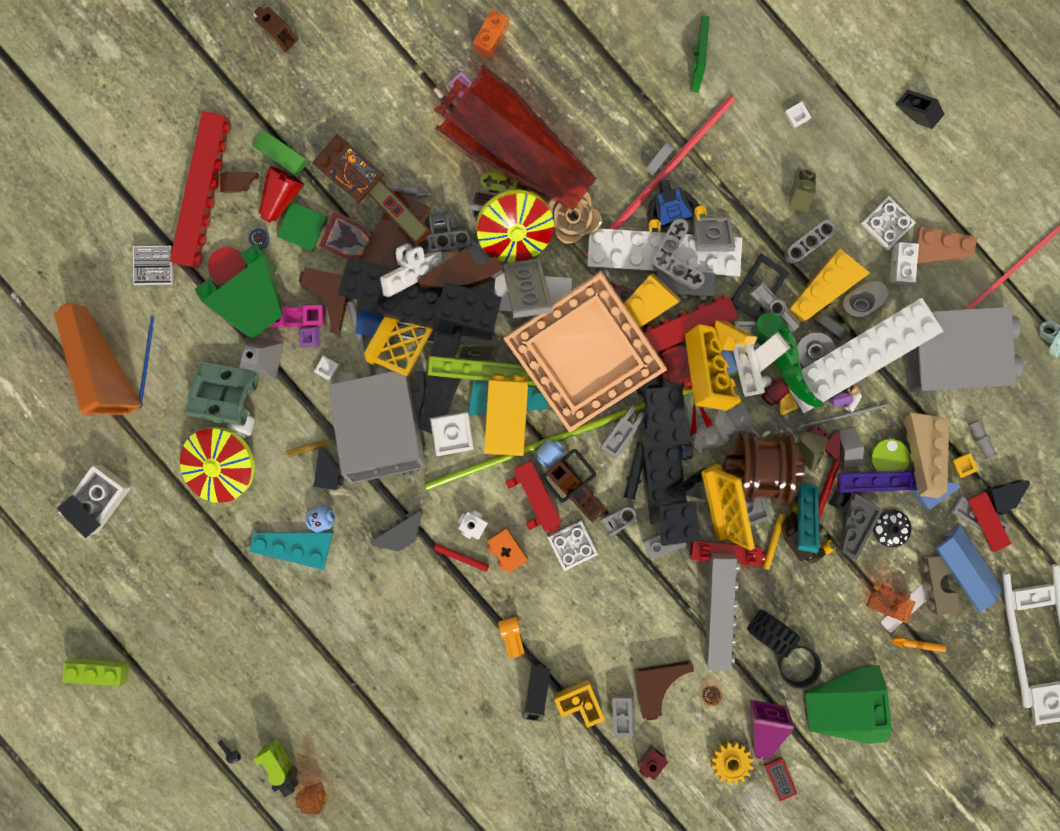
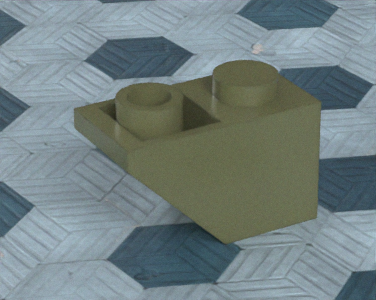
M798 168L789 196V208L807 213L816 194V173L808 169Z

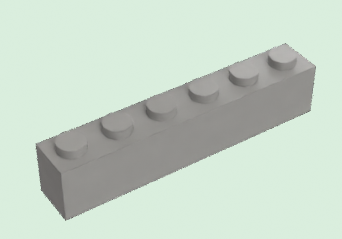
M710 553L705 663L708 670H731V664L735 662L732 645L736 644L733 627L737 625L734 609H737L738 606L735 590L739 588L736 572H739L740 563L734 553Z

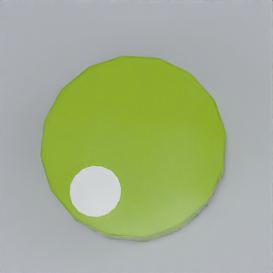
M885 439L878 442L872 448L870 462L875 471L906 470L910 462V454L902 442L894 439Z

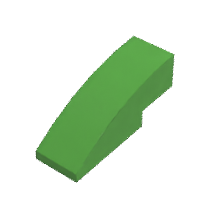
M264 130L261 131L252 144L253 147L296 178L308 163L306 159Z

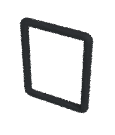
M572 449L560 460L564 462L575 453L592 475L565 498L562 499L545 478L547 476L546 472L541 476L542 481L561 503L566 502L596 477L594 469L577 449Z

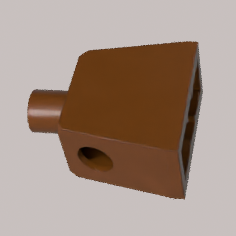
M258 7L254 11L256 23L285 53L299 40L289 25L270 7L265 9Z

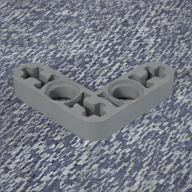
M677 219L671 224L655 253L652 266L655 270L690 289H699L705 281L703 273L674 258L688 231L687 222L683 219ZM682 225L683 231H680L676 238L675 236H673L676 231V227ZM666 241H673L675 248L668 250L665 247ZM663 253L667 254L664 259L666 265L662 264L659 266L658 260L661 259ZM680 266L683 268L684 273L677 276L674 274L673 268ZM687 271H689L690 273L688 276L690 277H687L686 280L683 279L686 276ZM695 276H698V277H699V278H698V281H699V282H697L696 284H693V283H692V281H693L692 278H694Z

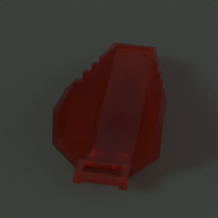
M484 64L480 67V71L470 87L456 79L453 83V88L441 104L437 105L434 109L436 114L445 119L440 126H436L435 133L475 162L562 206L574 210L597 179L589 169L576 158L573 152L558 138L556 133L532 110L523 97ZM459 91H462L465 94L451 113H447L445 110Z

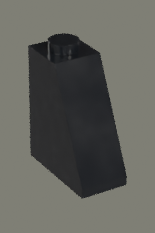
M535 664V666H531L523 719L542 722L551 670L546 665Z

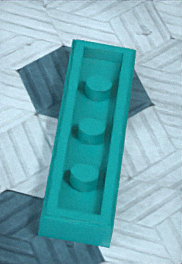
M801 483L797 491L798 550L818 553L820 549L818 486Z

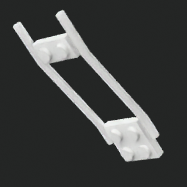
M1059 564L1051 565L1053 584L1012 590L1010 573H1002L1006 613L1021 687L1022 705L1024 708L1031 707L1032 719L1035 725L1060 721V681L1028 686L1014 610L1056 604L1060 625Z

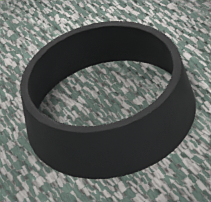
M795 646L794 649H806L813 656L815 668L812 675L800 682L789 680L782 673L781 666L784 659L782 656L779 659L780 674L783 680L791 687L798 689L808 688L815 684L821 675V660L812 649L804 646Z

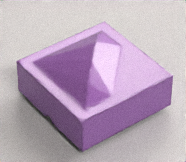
M319 327L300 328V347L320 346Z
M845 390L831 397L828 401L834 407L852 403L853 397Z

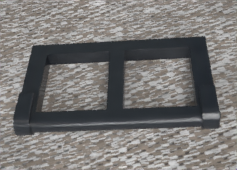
M763 254L759 255L744 281L731 298L735 307L755 320L763 314V308L760 307L756 313L738 301V298L747 284L753 287L758 284L751 278L760 264L763 262L781 274L771 290L774 295L789 274L787 270Z

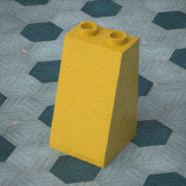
M504 374L490 376L484 454L524 455L528 378H525V376L513 375V377H505Z

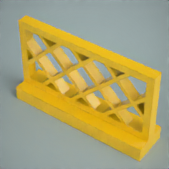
M384 317L364 352L366 362L379 364L408 377L433 329L425 327V334L416 337L414 329L423 326L409 323V327L399 330L397 326L399 320ZM412 331L414 338L403 341L401 334ZM399 335L401 342L390 346V337ZM416 342L417 349L407 353L405 345ZM403 346L405 354L394 357L392 350ZM390 351L391 359L385 361L379 359L381 353ZM407 358L408 365L406 369L397 366L396 361Z
M719 464L701 471L716 539L719 541L728 539L750 551L753 550L755 547L741 479L723 472L722 466Z

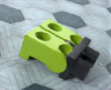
M277 738L262 747L253 761L256 766L263 765L268 773V780L272 784L271 788L274 792L280 790L285 798L295 791V787L299 784L295 777L298 770L295 766L292 767L289 757Z

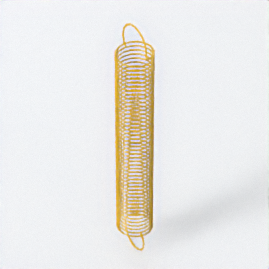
M317 441L311 443L313 445L307 444V446L326 447L329 446L330 443L322 444L323 442ZM306 445L301 446L299 449L316 450L322 447H306ZM295 448L290 449V450H287V453H298V452H299L300 454H303V453H306V452H307V451H294V450H298V449H295ZM285 454V455L292 457V456H295V455H298V454H288V455Z

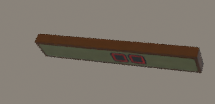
M381 179L368 193L418 246L432 233Z

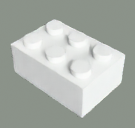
M102 465L92 466L72 493L87 508V511L101 523V526L90 535L100 532L132 488Z

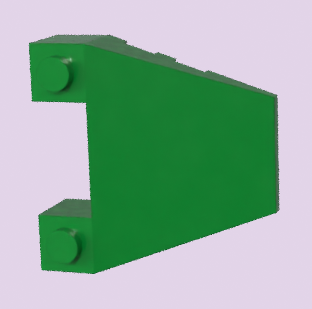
M256 243L240 254L248 267L222 287H219L209 278L194 289L201 302L212 312L251 339L283 316L281 299L277 290L278 281L275 278V266L268 255Z

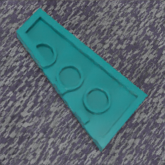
M474 380L468 412L469 416L487 414L489 381ZM528 387L527 411L547 409L548 401L538 388Z
M255 532L249 552L324 570L334 532Z

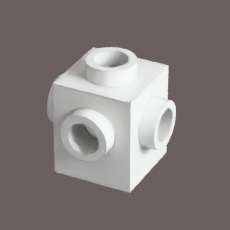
M473 510L472 512L468 511L467 514L462 513L457 523L461 524L458 529L461 530L463 536L469 539L474 537L479 540L489 521L482 518L483 514ZM469 522H474L475 526H470Z

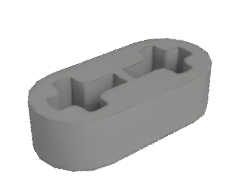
M667 141L645 171L653 176L675 147Z

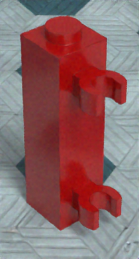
M530 460L514 468L517 476L505 481L508 489L521 483L537 515L536 518L526 522L528 529L531 530L539 525H542L544 531L549 530V532H553L559 529V524L562 521L532 461Z
M699 540L691 542L689 558L695 561L710 562V553H734L740 565L761 567V563L765 561V551L760 545H754L755 548L750 551L736 543Z

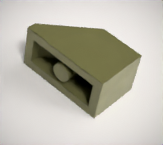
M805 431L802 438L798 437L796 444L806 467L810 471L815 472L824 455L828 438Z

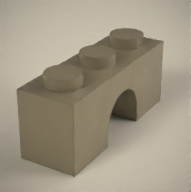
M935 553L921 556L920 566L926 579L924 580V588L929 596V599H927L928 609L936 615L960 612L958 593L951 589L943 591L940 586L941 579L947 574H952L940 555Z

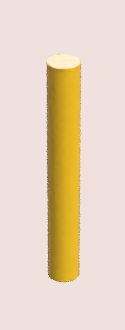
M778 514L765 561L763 562L762 568L770 570L781 534L782 524L785 521L786 515Z

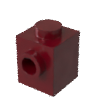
M651 745L637 762L640 769L639 772L648 779L650 777L655 780L668 764L667 757Z

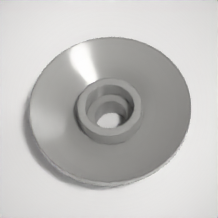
M820 332L809 333L802 337L797 344L800 363L807 367L834 351L835 344L828 335ZM817 346L818 350L816 352H812V347Z

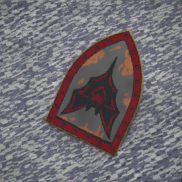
M333 211L318 247L346 259L348 257L361 259L372 236L358 222Z

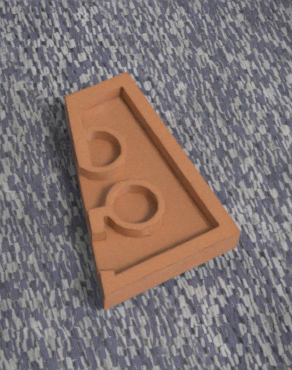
M919 227L916 244H919L917 264L973 257L978 237Z

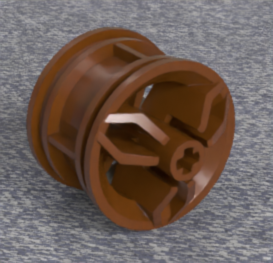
M740 430L729 448L726 458H724L723 472L741 479L743 494L747 503H754L756 498H770L772 504L780 503L783 507H788L804 478L805 463L791 432H784L783 435L774 434L772 439H758L755 433L747 435L745 430Z

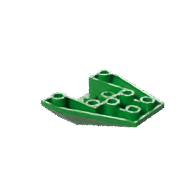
M879 665L856 668L805 692L809 731L867 744L888 742L892 729L888 690Z

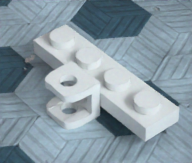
M406 243L396 249L397 265L402 267L380 277L383 295L390 297L417 283L423 276L443 264L441 250L424 255L422 247L419 246L412 249V246Z

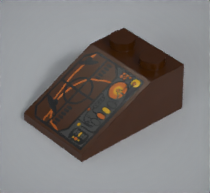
M338 134L334 136L312 162L326 177L357 203H360L384 176L376 166Z

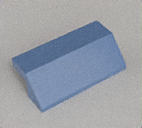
M957 525L944 534L946 540L936 546L935 549L978 612H982L997 601L1002 586L962 526Z

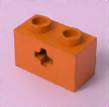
M491 9L473 41L474 50L491 59L509 27V18Z
M507 527L487 540L488 550L492 555L496 554L499 559L497 563L503 571L507 570L510 573L528 561L527 556ZM503 547L511 549L509 551L510 555L502 554Z

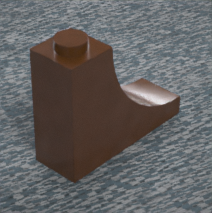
M305 267L299 276L300 286L315 292L323 300L330 316L329 332L340 335L349 299L338 295L343 276Z
M691 660L634 669L642 718L655 720L658 716H662V701L669 686L684 674L694 672Z

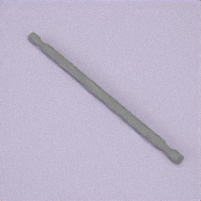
M884 403L882 405H876L856 410L853 412L844 413L841 415L809 422L807 424H801L799 425V429L804 428L806 426H813L829 422L832 420L876 410L881 407H887L889 405L888 403Z

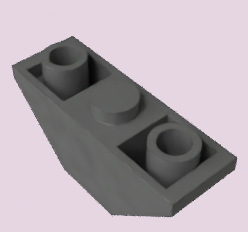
M413 510L405 515L406 520L401 523L397 520L389 525L390 530L385 533L383 530L373 535L374 540L370 542L371 545L399 552L417 540L423 512L421 510L419 512Z

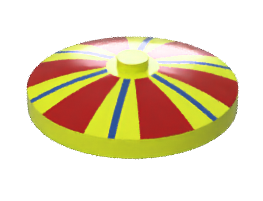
M510 190L491 198L481 209L476 222V233L482 249L492 258L495 256L498 261L506 263L526 261L537 256L546 248L554 231V220L547 203L538 195L525 190Z
M207 427L195 432L186 440L180 454V469L186 484L196 495L207 501L215 503L232 501L246 492L252 483L255 472L252 452L247 443L238 434L227 428Z

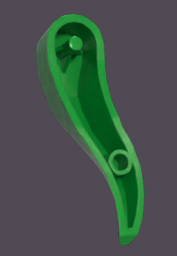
M762 314L753 324L751 330L752 335L757 337L756 342L762 346L772 336L779 333L790 347V349L775 360L786 384L806 404L815 408L822 407L824 403L811 392L804 381L797 344L790 329L776 314Z

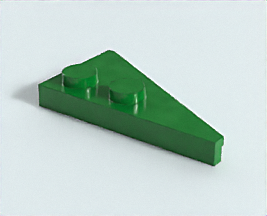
M702 15L698 45L695 44L693 56L696 59H693L692 71L694 73L691 92L699 93L704 75L710 16Z

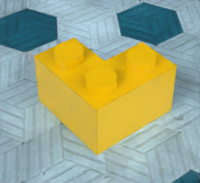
M589 679L554 694V700L561 717L580 710L587 728L605 720L604 713Z

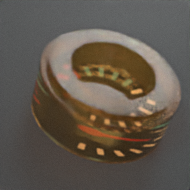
M709 685L703 689L702 698L707 705L715 706L720 703L722 694L716 686Z

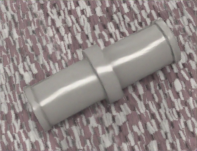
M980 420L970 423L968 427L976 439L974 442L976 445H979L985 459L996 456L997 452H995L989 440L991 438L985 433Z

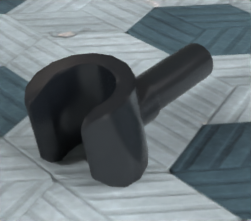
M222 740L217 743L225 752L228 763L233 764L241 759L237 750L231 753Z

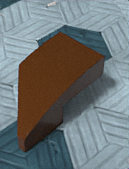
M254 172L221 173L220 192L237 193L242 190L247 192L250 189L249 185L254 179H258L259 174Z

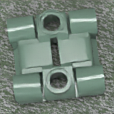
M201 362L187 395V404L184 411L186 416L211 420L215 424L228 423L244 426L247 420V410L243 405L248 390L255 391L257 389L259 376L253 370ZM224 389H228L224 402H221Z

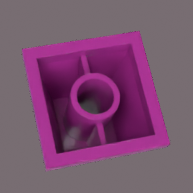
M750 700L752 743L755 757L761 760L770 759L794 729L788 706Z

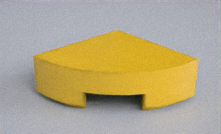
M791 392L779 402L780 416L799 408Z

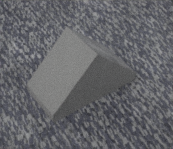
M855 427L840 430V457L843 469L863 465L864 445Z

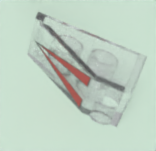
M693 392L684 396L689 437L699 455L725 444L738 435L725 410L695 406Z

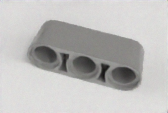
M824 220L785 250V260L789 263H796L802 260L833 236L836 231L835 223L831 220ZM822 226H826L829 229L828 234H824L821 231ZM807 237L813 239V246L807 245ZM792 249H795V250L798 251V253H799L798 258L792 257V255H791V250H792Z

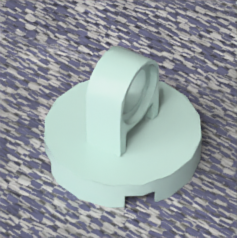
M1046 321L1041 324L1039 335L1043 340L1051 343L1049 354L1056 358L1060 357V325L1052 321ZM1045 328H1052L1055 332L1046 334L1043 330Z

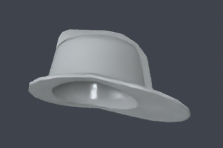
M870 281L864 283L845 296L843 307L851 317L867 318L886 302L888 289L881 282Z

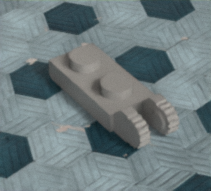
M631 405L624 416H621L600 446L601 449L615 458L619 456L634 435L646 414L641 411L633 423L629 421V417L636 408L634 405Z

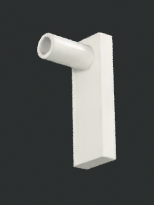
M736 343L733 353L744 397L764 393V388L771 384V378L769 376L761 377L753 344L742 346Z

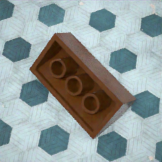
M395 191L394 194L424 223L431 207ZM385 212L361 260L387 267L388 274L401 267L397 265L396 249L406 243L412 246L414 241Z

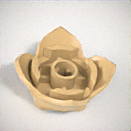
M582 186L571 188L564 197L553 198L547 203L553 216L555 234L565 244L579 241L582 236L595 232L602 224L600 212L592 207L590 194ZM574 212L578 219L570 221V218L567 217L568 214L571 215Z

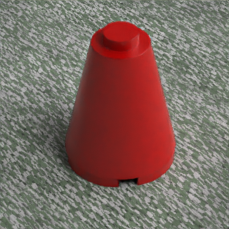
M269 166L258 211L261 215L260 218L269 223L276 221L303 189L304 182L295 176L291 177L287 172L279 168Z

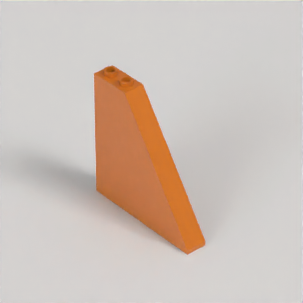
M72 303L61 305L59 310L54 313L80 413L82 415H127L143 406L87 308Z

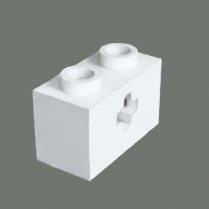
M899 242L892 246L889 284L910 285L916 283L919 244Z

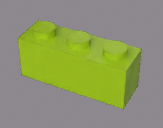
M72 658L63 663L62 682L121 686L128 681L129 662Z

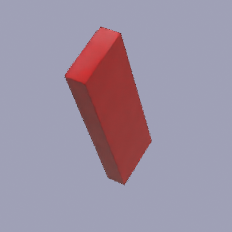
M982 492L967 499L991 552H996L1011 545L987 492Z

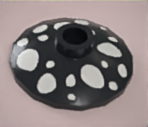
M894 509L886 510L880 515L873 528V534L882 545L899 547L909 539L911 523L903 512ZM896 526L897 531L893 533L892 527Z

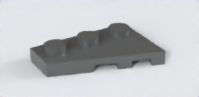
M851 492L838 551L857 560L884 509Z

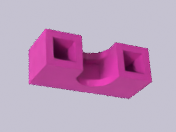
M306 305L303 307L282 306L283 316L268 326V328L327 326L326 307L323 305Z

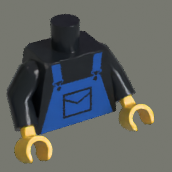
M669 180L658 183L661 193L654 195L646 213L649 233H652V228H657L658 232H660V228L671 225L677 219H692L694 213L696 220H700L699 214L707 216L704 206H701L687 191H683L681 187L672 190Z

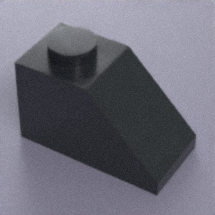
M907 90L896 103V106L913 121L930 129H933L945 115L938 99L911 90Z
M319 448L314 487L338 490L344 484L341 468L326 448Z
M702 468L675 487L676 491L690 497L708 501L701 472L707 468Z
M1020 479L984 490L987 492L996 513L1003 515L1010 513V509L1017 508L1030 485V481Z

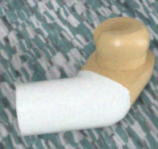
M856 383L846 389L853 397V402L846 404L844 407L850 412L854 411L862 397Z

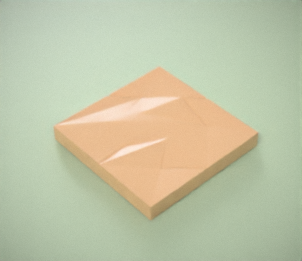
M602 271L552 303L553 313L534 315L503 338L569 433L667 370L666 365Z

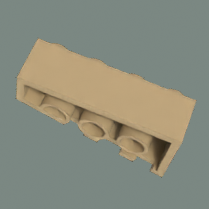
M910 413L903 419L904 427L906 426L907 443L910 444V456L915 467L914 474L919 496L940 498L947 493L949 418Z

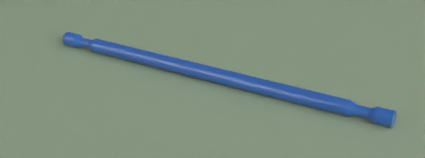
M155 317L150 318L151 323L149 326L139 395V401L141 404L144 394L146 373L153 332V322Z

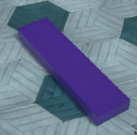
M914 471L837 473V492L913 490Z

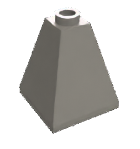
M246 335L239 368L253 370L260 377L276 380L284 343L260 337L251 339Z

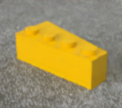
M838 249L832 253L787 309L800 322H804L870 272L843 250Z
M652 273L624 305L639 327L677 304L681 298Z
M698 324L685 334L695 406L727 411L740 403L741 399L739 395L735 394L733 389L735 383L728 375L727 368L729 366L720 353L723 350L715 328Z

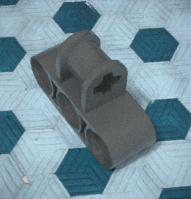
M448 211L434 215L429 213L432 231L426 238L429 244L426 246L419 245L424 253L462 248L469 244V230L464 226L451 227ZM459 233H464L467 238L460 241L456 236ZM441 235L446 236L448 241L440 243L437 238Z

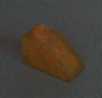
M322 782L299 789L295 796L296 806L300 808L302 814H320L327 802Z

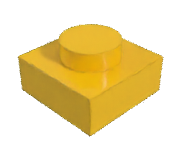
M966 453L951 460L958 478H963L979 471L971 453Z

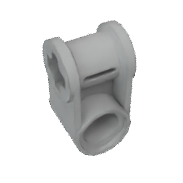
M623 506L615 512L602 517L599 522L603 523L608 532L607 536L611 537L634 523L637 515L633 507ZM626 510H630L633 513L632 518L629 520H625L622 517L623 512Z

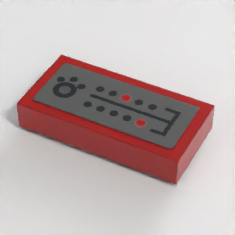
M782 757L764 764L779 801L797 795Z

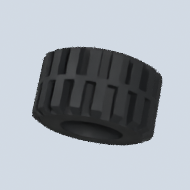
M761 609L747 627L748 632L785 658L790 655L801 639L795 631L767 611Z

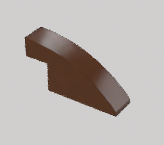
M465 248L419 279L418 285L438 291H443L445 282L472 288L504 273V268L495 256L479 267Z

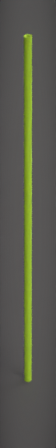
M738 371L730 374L729 377L732 378L739 375ZM683 387V395L693 392V389L685 391ZM645 402L634 405L636 408L633 414L645 410ZM628 408L580 425L570 433L567 430L524 446V454L538 450L547 440L553 443L555 441L559 442L619 420L621 416H624ZM500 455L427 482L425 487L427 490L519 456Z

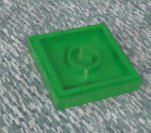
M291 202L277 237L313 252L328 217L295 202Z

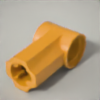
M517 617L498 621L508 657L514 658L525 654Z

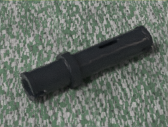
M638 441L636 442L629 477H626L627 485L623 497L635 500L638 484H641L640 476L643 468L641 442Z

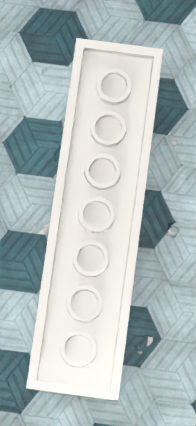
M598 228L595 232L589 234L587 267L656 272L657 270L652 266V260L666 233ZM686 234L674 258L701 272L716 273L715 275L739 277L742 238L734 237V251L696 252L693 234ZM671 240L666 241L665 247L668 250H673L675 243ZM663 253L661 259L658 260L659 266L662 264L666 265L664 259L667 254ZM675 266L673 271H683V268Z
M923 298L802 369L804 381L811 392L824 402L943 332V329ZM790 390L803 413L814 408L800 400Z

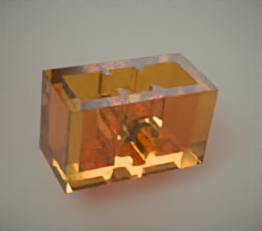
M881 584V587L874 585L866 606L904 623H908L916 603L910 600L911 596L901 591L899 594L893 593V588ZM889 600L895 601L894 604H889Z

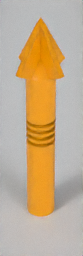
M901 635L890 639L892 643L902 649L905 646L946 652V645L905 639Z

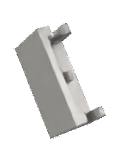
M628 693L627 696L616 694L612 698L614 737H633L636 732L634 693Z

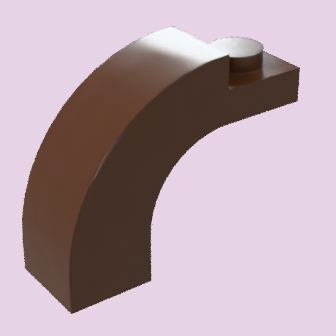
M561 460L546 472L566 495L581 484L580 480ZM585 486L570 498L592 523L606 511Z

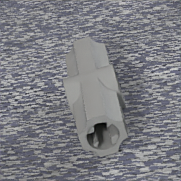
M759 282L750 290V296L763 308L764 313H774L772 306L775 303L777 311L774 314L785 322L791 333L799 327L801 322L787 309L785 302L778 299L763 282Z

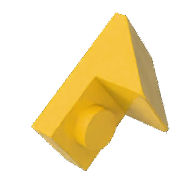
M716 321L715 323L723 350L733 351L736 343L742 346L755 344L757 337L725 321Z

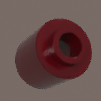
M776 378L764 390L765 392L761 397L772 407L774 404L777 405L790 390L783 378L780 380Z

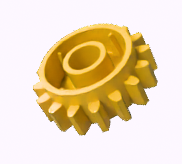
M726 741L725 745L720 743V748L718 750L714 749L715 756H711V760L714 762L711 763V767L715 769L713 771L715 776H719L721 782L726 779L728 785H730L731 781L738 785L739 779L745 782L744 776L750 777L748 769L752 770L754 768L750 764L754 761L752 756H749L751 754L748 749L745 750L744 744L738 746L737 741H734L733 744ZM731 760H736L735 764L728 765V762Z

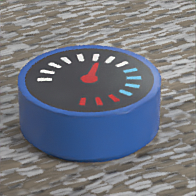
M256 228L250 232L249 241L252 245L256 243L260 248H264L269 243V235L265 230Z

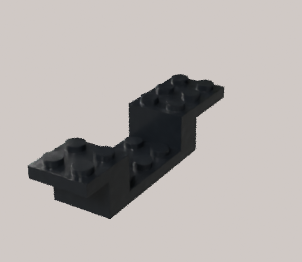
M348 257L338 295L358 300L357 310L452 334L454 325L493 335L502 297L447 282L444 283L443 291L413 284L387 297L383 295L380 278L386 275L387 267Z
M681 385L645 389L643 392L648 428L639 429L650 524L659 526L662 546L699 541L700 534L696 502L686 501V495L675 489L677 485L684 481L680 445L689 444L683 387Z

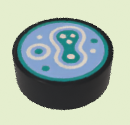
M690 441L689 444H681V454L684 460L693 458V447Z

